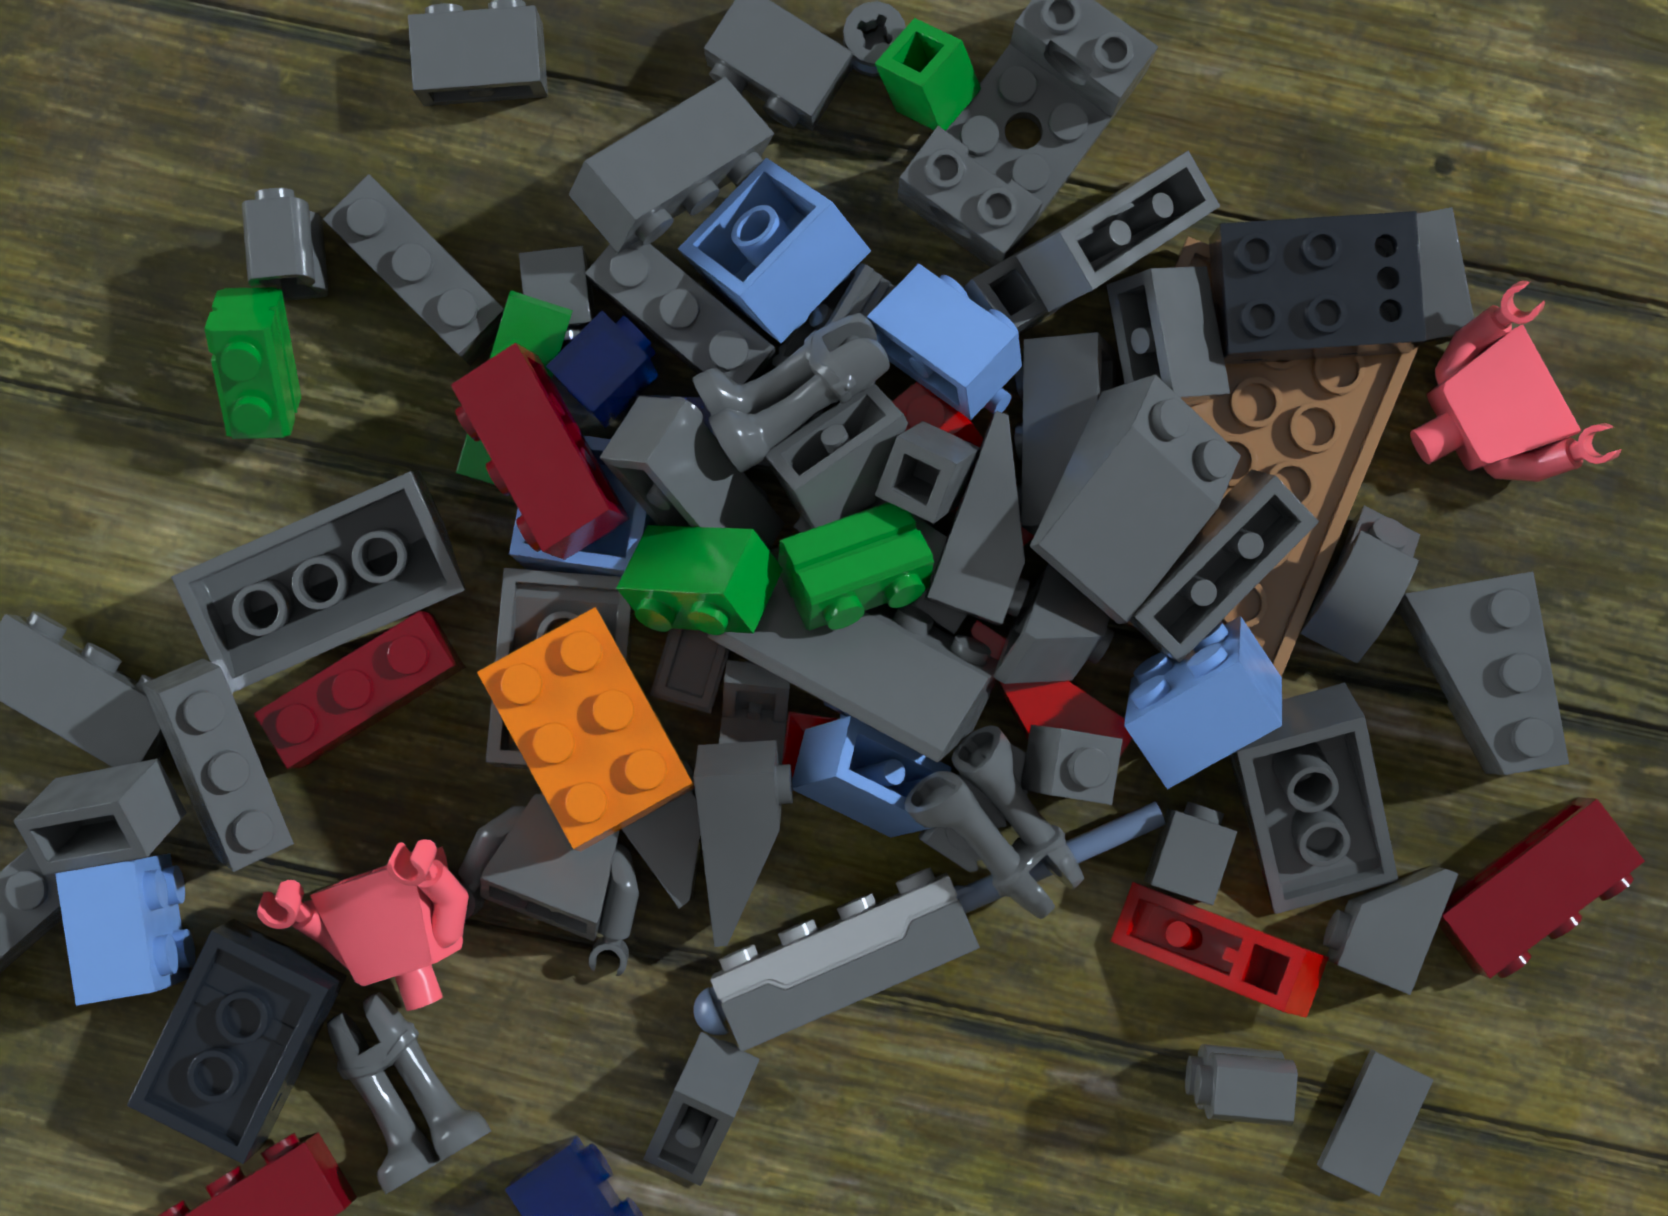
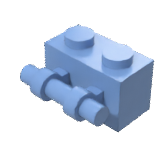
M918 264L867 316V319L875 329L877 341L885 349L889 362L968 419L972 420L983 407L993 414L995 411L1002 413L1011 400V395L1002 387L1022 367L1017 328L1000 311L996 309L986 311L970 300L963 287L953 278L947 275L937 277Z
M824 701L825 706L840 713V719L805 729L792 778L793 790L890 838L930 829L923 827L905 810V800L915 785L925 777L938 771L951 772V767L940 761L938 763Z

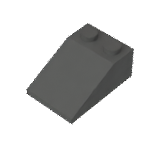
M1156 374L1102 391L1030 547L1117 624L1128 623L1218 509L1241 455Z
M504 568L495 662L596 607L630 667L633 608L616 589L621 577ZM491 699L486 762L494 767L530 770Z
M1341 683L1283 699L1282 726L1230 754L1234 776L1274 914L1399 881L1366 719L1347 685Z

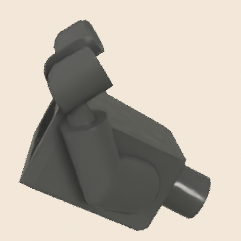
M535 794L527 806H512L477 831L458 870V874L461 877L459 882L467 889L469 894V907L466 911L465 920L477 914L482 909L486 899L591 941L595 940L599 929L603 937H600L593 944L589 956V967L592 971H595L597 955L601 951L611 950L620 958L616 975L620 976L624 973L629 958V950L623 940L630 936L639 897L631 851L625 845L618 842L620 830L581 852L574 850L544 795Z

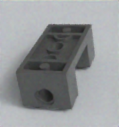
M1031 0L1015 22L1009 46L980 83V92L946 131L937 126L899 178L897 200L990 268L1004 261L1014 253L1146 75L1158 46L1095 0ZM1025 118L1034 122L1040 131V141L1029 149H1018L1012 146L1005 136V128L1011 121Z

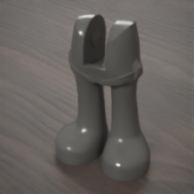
M857 313L813 331L805 339L804 345L775 369L756 380L745 384H737L717 368H712L693 377V382L705 406L712 415L708 419L720 445L738 471L744 472L760 463L773 447L790 435L814 413L836 401L845 404L857 393L864 392L873 386L874 382L889 369L890 364L885 349L877 341V335L872 323L864 315Z
M997 726L983 727L963 739L955 749L951 759L961 775L986 795L1019 836L1014 843L1010 845L980 807L969 787L958 775L949 771L935 772L916 784L905 800V810L917 823L925 828H950L954 830L977 853L993 876L992 884L998 891V894L1011 897L1026 911L1039 919H1043L1055 908V905L1028 872L1041 861L1059 881L1072 890L1084 880V876L1077 860L1066 844L1065 833L1060 827L1050 825L1031 803L1013 771L1012 746L1006 736Z
M380 991L371 994L363 1000L364 1012L380 1043L370 1048L356 1023L343 1012L327 1022V1029L338 1059L337 1071L344 1080L350 1079L373 1113L384 1135L388 1147V1155L377 1172V1178L386 1195L491 1132V1129L479 1112L462 1109L456 1103L427 1062L417 1042L419 1032L415 1028L414 1023L406 1021L393 1003ZM393 1065L396 1067L412 1093L430 1127L433 1145L420 1130L397 1094L385 1071L388 1067Z

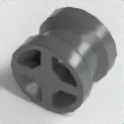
M879 1L866 2L854 8L846 18L843 29V46L853 52L852 68L860 74L870 77L880 76L875 62L906 28L901 14L891 5ZM870 29H876L875 32H870L868 34L862 33V30L867 32Z

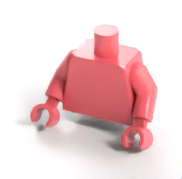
M1519 281L1515 283L1503 295L1501 307L1490 306L1455 332L1435 368V379L1438 385L1427 393L1428 401L1437 417L1410 432L1412 443L1425 463L1431 464L1456 451L1462 464L1468 471L1483 467L1494 479L1539 482L1580 468L1584 459L1590 463L1600 464L1614 460L1621 453V449L1606 455H1601L1594 450L1592 446L1593 436L1598 431L1613 428V426L1603 423L1592 425L1584 429L1583 432L1581 431L1523 324L1532 321L1543 310L1545 304L1542 301L1532 311L1528 312L1521 311L1515 306L1513 302L1514 294L1522 290L1530 282ZM1512 322L1522 324L1512 330ZM1582 432V433L1580 434V436H1579L1578 441H1576V440L1573 439V438H1570V437H1572V436H1574V435H1576V434Z
M423 839L419 840L413 852H410L404 843L399 842L387 865L343 879L310 895L312 900L305 901L304 903L302 902L304 896L303 887L295 880L281 882L276 896L268 891L263 893L257 909L258 918L262 923L275 929H285L292 925L296 930L326 949L350 971L353 979L359 985L366 986L395 977L407 1011L424 1007L443 998L432 964L441 961L462 948V935L469 899L467 889L448 869L443 846L436 848L434 842Z

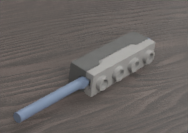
M1154 801L1066 841V844L1079 864L1162 827L1166 823L1159 806ZM1041 861L1028 872L1036 882L1053 875ZM931 867L897 881L896 885L900 893L876 903L872 893L866 894L839 906L837 911L840 919L817 928L814 920L809 919L778 933L781 945L758 954L755 945L752 944L720 958L719 962L723 970L713 974L710 980L713 987L704 989L696 998L694 1003L695 1020L702 1030L712 1035L728 1034L725 1022L728 1020L740 1051L743 1052L979 949L980 946L966 914L1005 896H1000L994 888L992 874L966 886L956 885L953 887L947 873L935 877Z

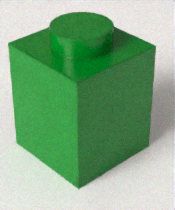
M916 18L908 24L875 62L896 112L932 130L940 126L946 131L981 90L963 41Z

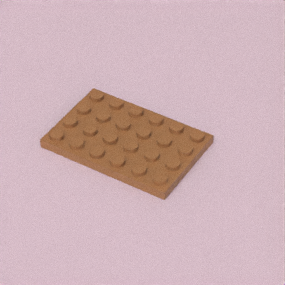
M1188 236L1174 268L1207 266L1212 291L1209 245ZM1418 347L1409 353L1227 364L1225 367L1230 394L1190 405L1208 425L1241 455L1223 498L1253 469L1276 475L1319 521L1222 620V623L1225 625L1241 616L1281 677ZM1128 621V623H1123L1127 626L1137 629L1130 621Z

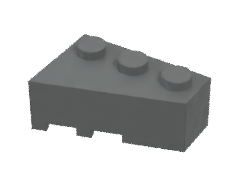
M1533 571L1405 593L1395 611L1397 615L1402 616L1419 647L1417 651L1425 666L1431 669L1448 700L1446 704L1484 773L1508 775L1569 764Z

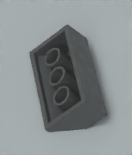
M420 470L405 473L171 576L210 662L221 666L232 693L466 590L446 526Z
M779 547L770 551L777 561ZM781 577L777 581L754 634L724 632L721 635L708 634L707 638L937 763L974 730L997 682V679L993 678L999 660L990 656L991 650L987 645L967 635L958 634L954 637L933 626L934 619L929 614L914 606L906 605L893 608L888 603L866 610L857 622L846 628L832 630L828 625H824L810 631L806 630L795 607L794 599L790 597Z

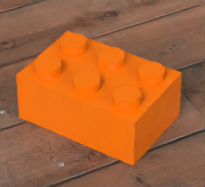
M596 607L477 672L574 850L580 852L695 788L692 779Z

